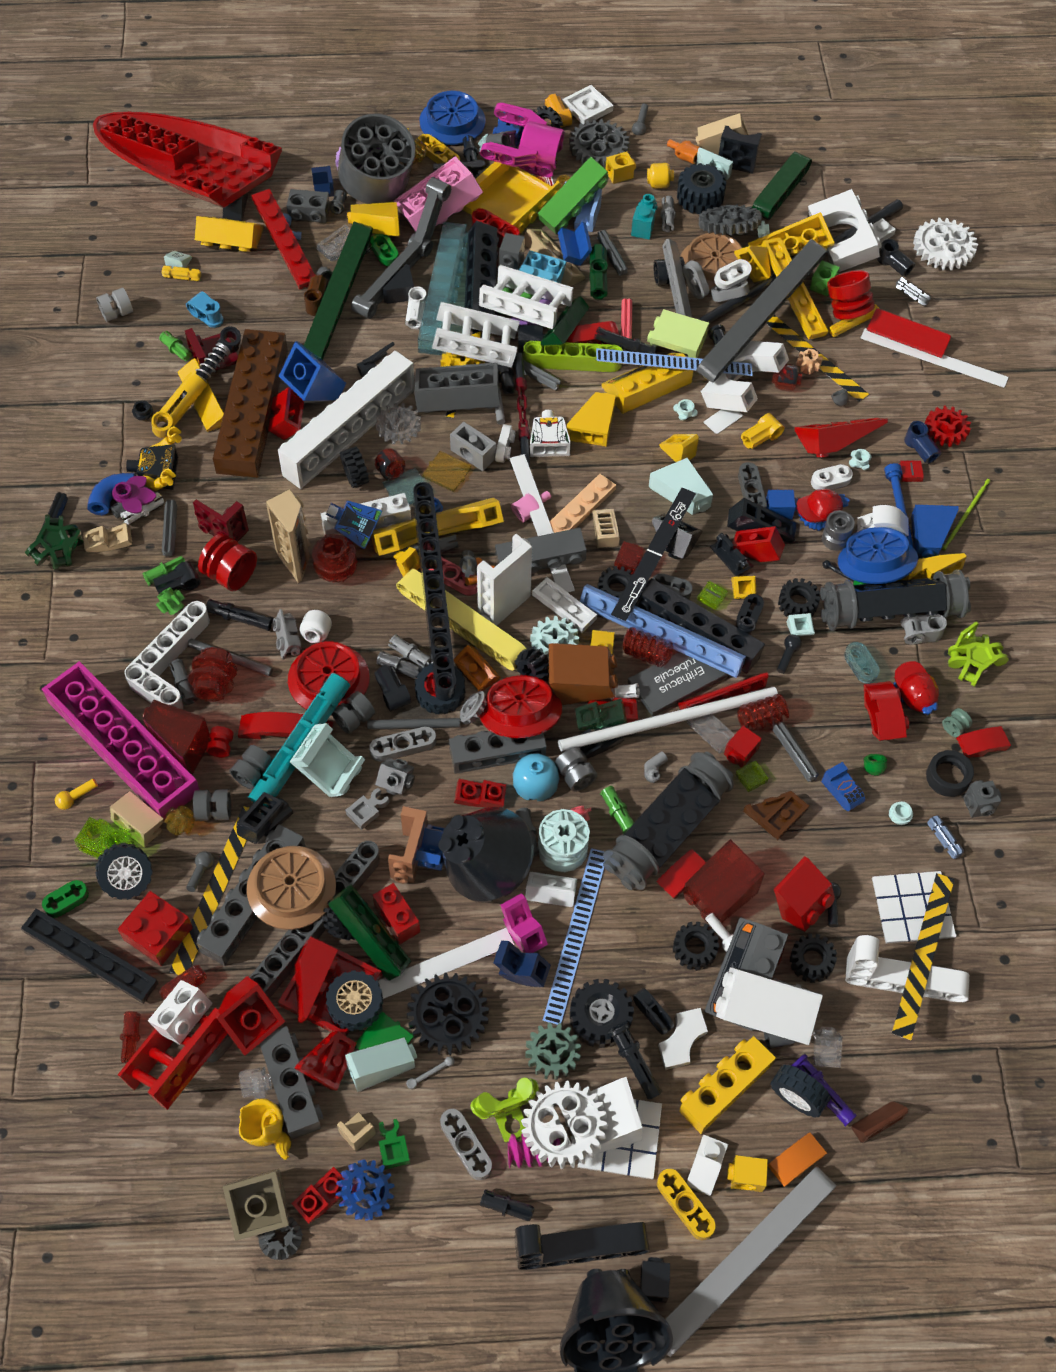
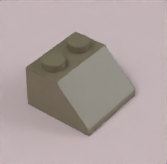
M280 1169L229 1182L223 1186L235 1241L289 1226L286 1194Z

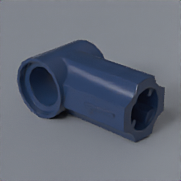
M913 421L905 435V444L914 448L922 460L930 464L940 457L942 452L927 434V425L921 421Z

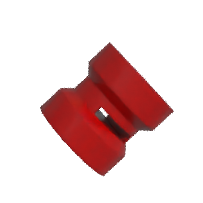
M222 726L212 727L210 731L211 741L208 742L206 748L207 753L219 758L228 757L231 750L229 744L233 740L234 732Z

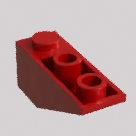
M310 937L305 942L295 963L298 1022L300 1023L304 1022L307 1017L311 1019L317 1008V1004L314 1003L317 995H322L328 984V981H325L328 972H333L338 962V959L335 958L338 950L313 937Z

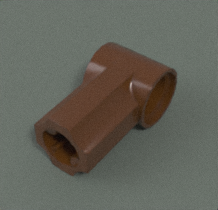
M315 274L314 277H311L308 290L304 293L305 309L307 314L311 316H316L328 286V279L322 275Z

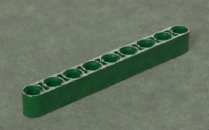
M355 221L351 226L303 345L322 360L336 329L373 232V227Z

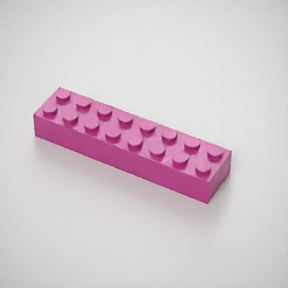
M80 661L42 688L48 703L140 799L159 814L164 821L192 800L195 790H200L197 780Z

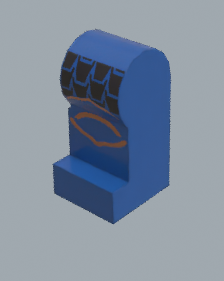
M841 762L825 771L821 782L843 809L850 811L864 803L865 796L860 787L855 784L854 780L847 773L848 768Z

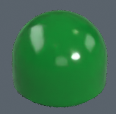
M869 754L864 757V769L871 775L879 776L887 769V758L881 754Z

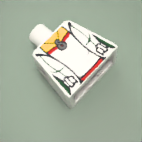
M544 410L542 417H536L533 421L530 457L570 456V438L564 418L554 417L552 410Z

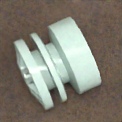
M560 809L552 811L542 820L539 828L538 850L541 861L548 868L558 872H568L581 866L586 859L590 830L587 821L580 814L573 810Z

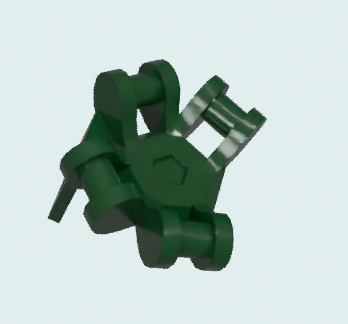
M45 514V523L36 540L27 548L25 554L28 557L31 556L37 566L43 564L48 556H50V562L54 570L59 569V566L62 565L71 566V556L76 546L84 542L81 530L78 529L76 524L63 526V516L59 515V518H51L50 515ZM41 545L45 548L42 553L38 551ZM62 550L63 556L57 558L55 552Z

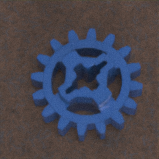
M364 1159L358 1161V1164H349L350 1171L344 1170L341 1172L342 1177L345 1179L336 1183L342 1187V1191L336 1193V1196L343 1198L339 1206H347L346 1215L355 1213V1220H361L364 1217L365 1221L373 1219V1215L375 1217L382 1216L381 1209L386 1210L390 1208L386 1201L394 1198V1195L389 1193V1189L395 1186L387 1181L392 1175L390 1173L384 1175L382 1172L385 1166L380 1165L376 1167L375 1160L367 1163ZM364 1172L372 1174L375 1178L369 1177L368 1174ZM356 1202L362 1203L363 1207L367 1208L360 1207Z

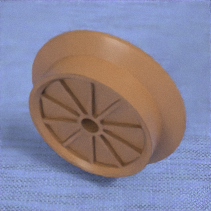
M706 233L695 238L682 251L680 257L684 258L685 264L689 261H695L702 266L704 276L709 285V291H711L716 286L714 281L716 272L720 268L738 260L734 252L735 250L742 249V247L734 238L726 234L718 233L715 235L714 233Z
M301 846L282 847L266 854L253 867L247 882V898L255 915L264 923L284 930L300 929L318 921L326 913L323 912L324 908L330 907L327 902L332 900L336 893L335 875L328 861L316 851Z

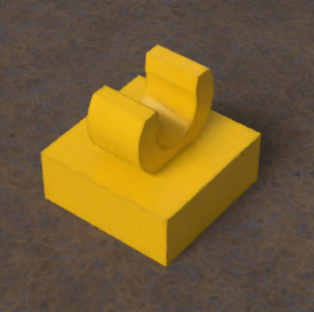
M409 547L405 552L398 551L393 556L397 559L396 563L403 577L411 569L418 570L420 568L419 555L416 549Z

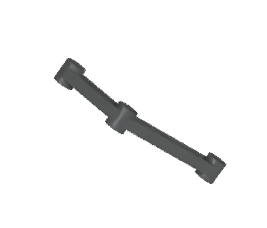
M435 177L429 179L425 189L428 196L416 233L410 237L405 250L363 295L358 294L355 296L351 304L352 311L371 319L377 311L378 304L384 299L383 288L405 264L409 265L411 269L422 256H429L433 249L431 237L442 204L451 194V185Z

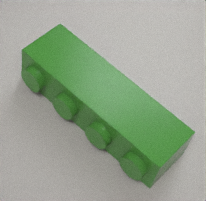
M590 156L538 212L539 220L555 234L558 233L561 227L566 228L569 223L568 221L581 212V207L585 203L592 201L595 192L599 188L605 187L608 182V171Z

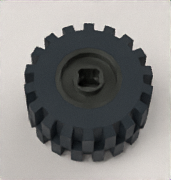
M698 163V165L693 164L690 167H686L680 173L678 181L677 200H679V205H682L683 209L689 210L690 213L695 212L697 214H701L702 211H707V209H713V207L719 208L724 201L726 177L721 170H717V167H712L710 164L702 165V163Z

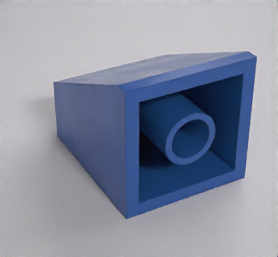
M295 341L279 374V377L304 401L337 400L346 385V382L321 358L298 341Z

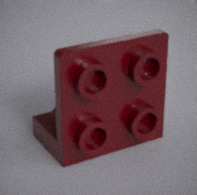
M192 328L184 330L190 352L200 367V364L204 363V359L208 358V354L212 353L213 348L216 347L220 333L201 339L200 335H195ZM237 353L225 356L224 362L221 361L220 367H216L215 371L236 364L238 359Z
M197 499L193 501L198 527L204 533H210L213 536L224 533L238 542L249 531L244 506L238 501L231 507H228L223 515Z

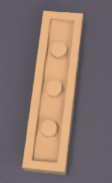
M599 474L550 521L553 532L577 528L592 513V510H595L616 490V484Z

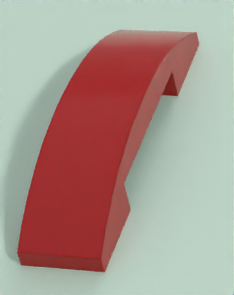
M257 712L241 715L238 738L261 740L262 735L289 737L304 714ZM327 720L326 723L333 729V722Z

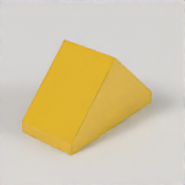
M748 246L735 250L734 254L737 259H743L750 263L752 269L749 276L753 282L770 278L771 271L767 247Z
M674 434L660 443L659 446L675 462L685 458L691 460L696 456L699 437L697 434Z

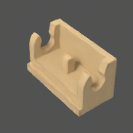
M129 791L110 806L111 820L144 848L162 832V829L159 827L164 823V819L132 792Z

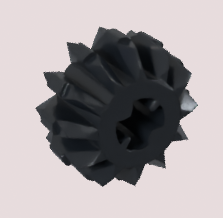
M535 646L524 649L517 655L518 658L514 661L518 666L515 670L520 675L537 677L546 682L549 678V654L545 655L542 648L537 649Z

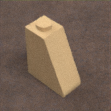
M739 113L698 127L697 145L714 154H719L721 136L725 125L729 126L736 133L749 135L741 114Z

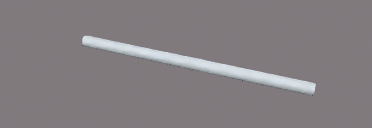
M775 687L561 739L558 740V745L562 752L574 747H582L778 697V693Z

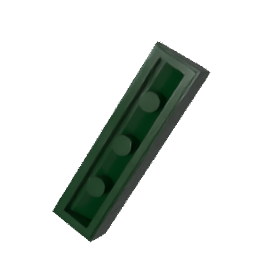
M581 296L574 299L571 306L565 307L556 320V326L553 329H549L541 340L540 344L542 346L562 345L567 341L589 309V305Z
M352 884L347 886L329 902L330 908L378 969L382 971L387 980L391 981L404 972L412 961Z

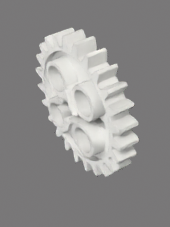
M938 218L937 222L931 219L930 224L924 222L923 226H919L913 244H915L914 250H918L916 255H922L921 261L928 260L927 265L934 263V268L940 265L942 270H945L946 266L953 270L954 266L960 269L961 264L967 266V263L972 261L978 246L976 243L977 238L973 237L974 232H968L969 227H962L963 223L957 225L956 220H953L951 223L948 218H946L945 222Z
M566 1081L564 1088H560L559 1083L555 1082L554 1090H551L546 1085V1093L544 1095L538 1091L536 1092L537 1101L529 1099L532 1109H524L525 1116L528 1117L521 1120L522 1125L526 1127L521 1130L523 1136L527 1137L525 1143L527 1147H532L530 1151L533 1156L539 1154L538 1158L541 1163L548 1158L550 1167H553L556 1161H558L561 1169L564 1168L566 1162H569L571 1167L574 1168L575 1160L577 1159L582 1164H585L584 1156L587 1154L589 1157L594 1158L592 1149L601 1150L602 1147L598 1140H606L603 1130L608 1129V1124L604 1121L608 1119L606 1111H602L604 1109L603 1102H597L599 1098L596 1093L590 1095L591 1092L588 1086L581 1091V1086L578 1082L573 1088H571L569 1081ZM571 1103L577 1104L575 1109L571 1111L565 1110L567 1105ZM554 1105L559 1106L576 1140V1144H571L554 1109ZM545 1116H553L550 1122H541ZM581 1126L589 1127L585 1133L580 1134L576 1132ZM557 1138L565 1139L559 1146L552 1145Z

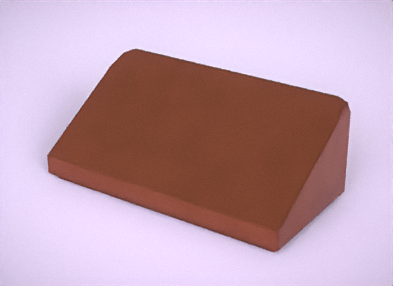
M893 1101L889 1102L854 1123L851 1129L859 1141L864 1143L902 1120L908 1113V1108Z

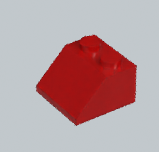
M805 856L774 888L782 919L804 932L817 922L819 916L826 908H830L835 900L832 884L811 860Z

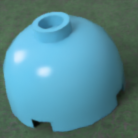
M539 753L529 754L517 762L513 772V787L522 798L544 801L557 791L559 771L554 761L548 756Z

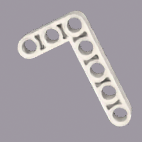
M194 601L188 604L125 669V677L130 689L169 716L180 714L184 705L179 690L159 676L188 647L189 640L191 638L195 639L208 626L210 619L203 602Z
M869 935L858 936L847 956L846 982L857 986L903 993L911 962L878 957L880 940ZM931 966L923 997L952 1002H966L969 999L970 975L960 970Z

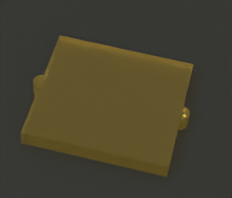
M439 451L433 461L429 462V466L422 474V478L455 492L460 483L465 481V476L472 466Z

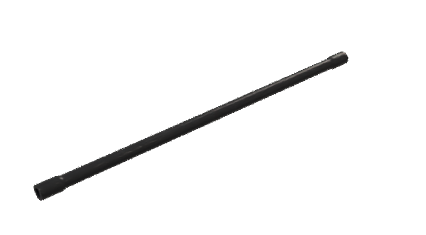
M896 199L886 205L883 209L868 217V224H874L882 218L885 219L903 209L902 202ZM853 226L833 238L834 243L837 244L851 238L856 233L857 228ZM775 273L770 278L764 279L749 288L750 291L747 295L727 301L698 320L710 324L762 293L776 279Z

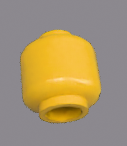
M653 163L650 168H647V184H650L653 189L668 188L670 181H674V169H670L668 163Z

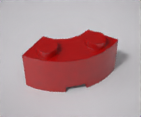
M891 681L864 684V706L870 716L872 734L879 741L906 738V730L909 729V720L907 716H904L900 701V690L895 688Z

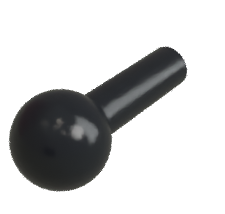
M791 634L785 638L784 646L786 649L777 668L779 673L785 674L793 653L801 648L802 640L798 635Z
M830 882L835 900L831 907L828 908V926L838 927L837 899L841 896V888L837 883Z

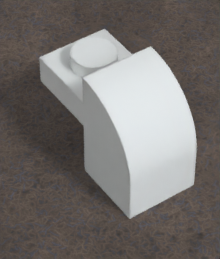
M873 506V513L858 517L857 532L866 528L886 527L909 536L908 517L894 506Z

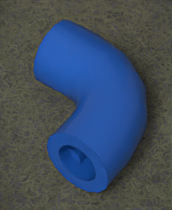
M136 473L113 474L102 479L94 486L88 499L87 509L96 515L107 514L113 499L112 491L114 486L119 482H127L131 477L137 476Z

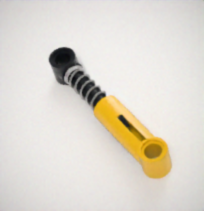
M228 326L221 331L216 347L213 348L212 353L208 354L209 357L205 358L204 363L200 364V368L195 370L196 373H190L162 409L153 415L152 431L157 437L165 438L167 436L168 430L178 423L206 388V380L208 377L211 378V374L215 372L216 367H220V362H224V357L239 350L241 334L237 328ZM233 338L235 341L227 342L225 339ZM159 422H165L168 424L164 428L157 426Z

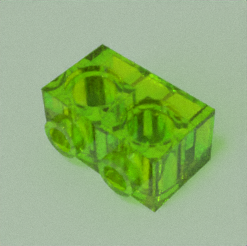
M91 817L88 818L74 840L79 851L96 859L104 853L105 849L112 847L111 845L118 843H131L135 845L132 834L123 828L115 829L103 819L96 820ZM101 834L98 838L91 839L94 835Z

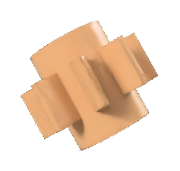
M807 349L804 352L800 351L796 365L800 366V372L811 374L814 371H819L823 358L818 357V351Z

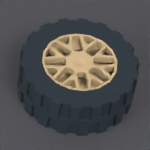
M356 970L348 973L344 972L341 976H337L334 982L329 985V991L326 993V1004L329 1015L335 1024L340 1025L343 1029H349V1031L364 1030L363 1028L372 1026V1023L378 1020L379 1014L383 1010V995L378 981H375L372 975H367L363 971L356 972Z

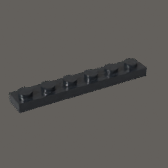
M38 909L34 910L21 927L25 934L143 1004L158 985V981Z

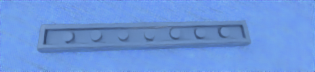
M588 584L583 587L580 602L594 613L735 678L740 675L746 658L745 655L637 606L633 607L626 621L611 615L619 598Z

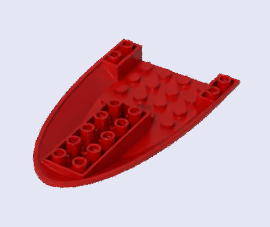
M132 111L113 112L98 116L93 123L96 137L118 157L186 194L223 208L270 178L282 152L281 147L259 140L257 137H251L212 124L165 114Z

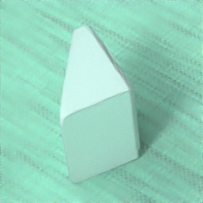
M172 251L164 256L165 264L172 266V268L174 266L186 268L192 259L191 255Z
M811 613L788 616L786 622L791 634L798 636L815 634Z

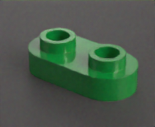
M375 234L371 237L372 251L381 264L390 266L398 257V250L387 235Z

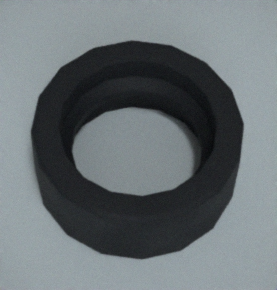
M954 750L938 752L932 758L926 771V779L929 786L936 793L946 797H955L963 794L968 789L974 776V767L971 761L964 754ZM943 763L952 764L961 770L964 778L960 783L951 784L943 781L938 776L936 769L938 765Z

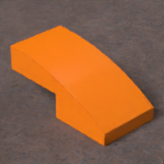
M809 1132L767 1166L785 1187L821 1160L827 1152Z

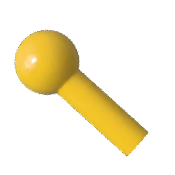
M93 778L70 792L61 791L55 797V804L59 809H69L74 804L75 799L98 787V784Z

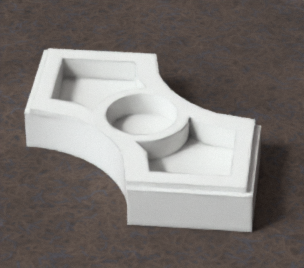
M701 1008L676 1013V1029L670 1038L658 1045L665 1070L690 1064L691 1046L698 1038L705 1036L708 1032Z

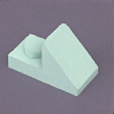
M703 148L698 149L696 165L702 163V165L710 164L712 167L715 166L717 170L723 172L726 180H728L731 176L733 161Z

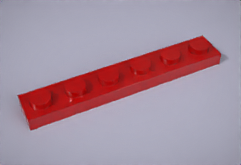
M267 189L253 194L252 200L299 290L308 287L310 279L315 276V273L271 190Z

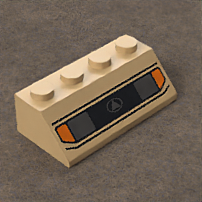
M289 489L266 501L276 553L299 583L303 579L310 557L308 549L310 543L306 537L308 530L304 525V521H306L305 515L302 512L304 505L299 496H294Z

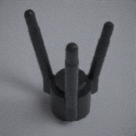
M391 342L370 357L362 360V362L357 363L356 366L360 376L363 378L371 368H375V362L386 356V351L393 347L395 343Z

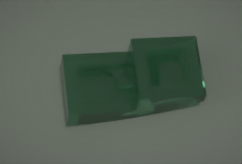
M621 698L601 705L593 702L575 708L579 730L600 729L627 722L624 702Z

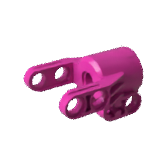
M497 103L494 110V115L503 122L524 127L520 145L516 149L488 142L482 145L480 155L494 162L514 167L519 166V168L530 174L548 178L552 177L554 170H556V155L563 148L564 130L548 126L545 120L530 109L506 103Z

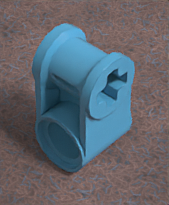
M201 291L186 303L188 311L209 327L216 328L223 324L224 319L219 312V303L205 292Z

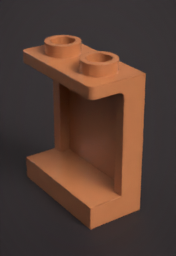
M403 806L401 812L402 831L404 836H409L404 856L400 857L390 854L388 863L390 877L398 883L405 884L407 882L414 883L419 867L418 861L415 860L416 853L422 845L424 830L428 826L427 811Z

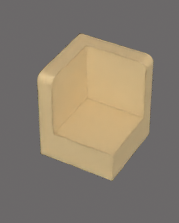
M359 1112L347 1123L343 1124L340 1121L337 1124L339 1133L355 1152L376 1135L372 1123L368 1124Z

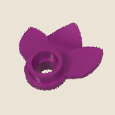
M134 476L127 482H119L112 491L113 498L117 502L122 503L124 510L134 514L141 513L142 505L153 502L156 499V494L144 487L147 478L144 476Z

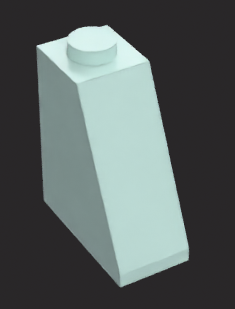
M688 458L650 473L649 487L671 502H674L681 487L696 493L687 510L690 514L704 512L711 507L713 494Z
M405 1038L349 1053L345 1057L357 1092H360L415 1068L414 1059L417 1058V1054L412 1043L407 1045Z

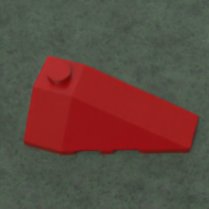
M867 418L850 420V422L804 425L795 427V432L807 453L816 454V457H828L829 453L837 452L888 423V418Z

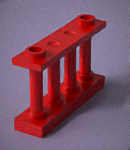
M214 1008L209 1016L203 1015L197 1022L201 1026L192 1037L189 1035L185 1037L181 1042L184 1047L175 1058L165 1053L174 1041L162 1036L154 1029L118 1073V1076L133 1090L140 1083L150 1087L147 1093L168 1110L228 1034L215 1017L219 1009ZM159 1061L168 1067L156 1079L148 1073Z

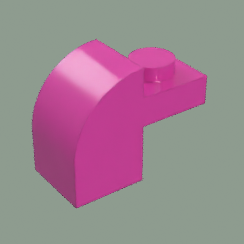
M522 893L500 905L505 917L503 919L505 926L523 953H534L548 945L542 926L533 918L526 897Z

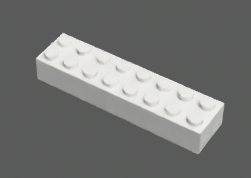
M393 351L389 356L384 357L382 362L375 368H371L362 379L357 380L348 391L343 392L335 402L328 405L322 413L312 418L310 423L302 430H298L289 441L283 443L278 449L282 476L299 489H302L340 456L341 451L348 449L408 397L415 388L413 362L397 351Z

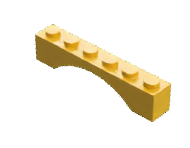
M495 498L436 513L439 536L504 522L500 503ZM415 519L373 530L371 538L375 552L380 556L418 543Z

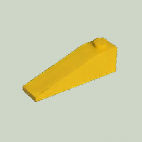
M821 212L748 243L749 246L761 247L764 240L781 237L790 256L797 255L811 239L824 248L835 245Z

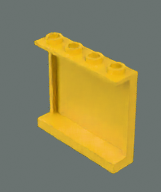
M494 162L475 179L483 193L475 201L467 203L462 210L472 215L475 209H486L517 227L521 234L530 223L535 221L538 212L560 190V182L557 181L554 185L550 186L519 167Z

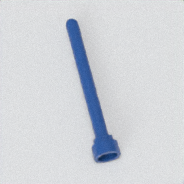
M892 463L884 468L885 476L892 484L896 508L900 509L907 516L900 485V479L903 474L900 464ZM909 528V536L906 537L909 541V544L913 547L911 532Z

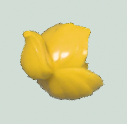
M261 1098L243 1106L240 1109L239 1134L241 1138L248 1144L256 1147H265L274 1143L277 1153L284 1160L288 1159L291 1141L289 1135L282 1131L283 1114L279 1106L268 1099Z

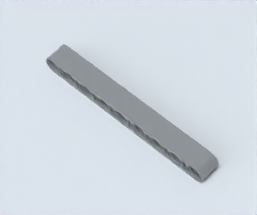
M818 1166L665 1319L670 1325L673 1335L672 1347L667 1354L669 1357L675 1354L835 1189L837 1185Z

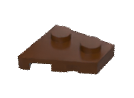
M789 791L778 797L764 799L762 803L752 806L748 804L744 807L743 812L779 840L803 816L810 805L794 792Z

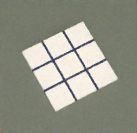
M941 871L872 877L886 944L918 941L936 873L942 875ZM949 903L939 939L956 938Z
M634 1099L642 1124V1141L594 1154V1158L584 1157L585 1164L578 1160L577 1168L654 1179L662 1103Z

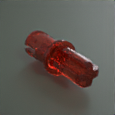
M135 1011L124 1013L123 1033L120 1034V1040L123 1041L121 1062L124 1064L135 1054L137 1042L141 1039L139 1035L141 1014Z

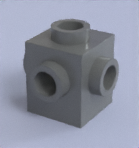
M387 758L380 765L375 785L386 789L390 794L401 795L413 786L415 776L412 775L414 767L408 765V762L405 760Z
M979 780L969 786L964 795V801L971 818L994 814L999 806L1001 793L995 787L993 780L987 782Z

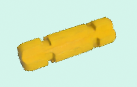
M164 265L162 276L166 278L173 276L174 279L183 280L191 278L192 281H200L201 271L193 268L190 270V268L175 266L172 268V266Z

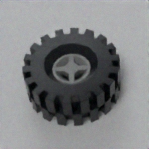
M595 979L593 984L589 985L586 982L583 984V989H577L575 997L573 996L571 1000L569 1015L570 1025H573L574 1034H579V1040L584 1042L586 1039L589 1041L588 1045L594 1047V1043L599 1044V1048H604L605 1044L608 1043L611 1047L615 1045L613 1037L608 1036L607 1032L612 1027L627 1021L630 1031L634 1006L632 1007L633 1001L631 996L627 997V990L625 988L620 990L619 984L616 982L610 985L608 979H604L603 983H599V979Z

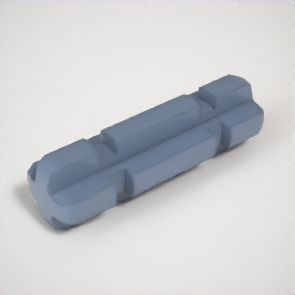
M936 815L930 818L927 822L932 831H936L934 834L944 848H948L947 852L951 858L956 859L960 857L964 850L959 843H955L957 840L946 825L943 826L944 822L940 816Z

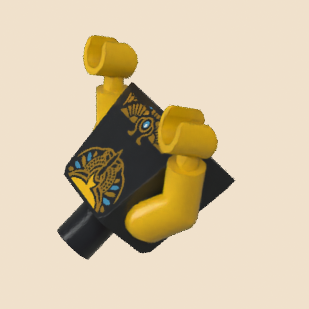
M173 426L168 430L167 436L161 442L140 449L139 460H127V472H137L138 476L146 477L145 486L153 491H158L161 488L174 490L179 458L174 443L181 442L182 437L179 435L181 430Z

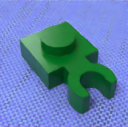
M393 1119L394 1128L390 1131L384 1128L383 1122L379 1123L380 1134L386 1138L379 1141L382 1162L385 1166L384 1170L410 1164L405 1135L397 1137L400 1130L397 1119Z

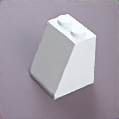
M627 1077L590 1091V1095L594 1093L598 1095L599 1099L597 1102H603L604 1109L602 1111H606L608 1119L604 1120L608 1124V1129L603 1130L606 1140H598L602 1148L601 1150L593 1148V1154L642 1141V1124ZM571 1103L567 1105V1111L575 1109L577 1104ZM581 1126L576 1132L580 1134L585 1133L589 1127ZM570 1136L571 1143L576 1144L574 1137Z

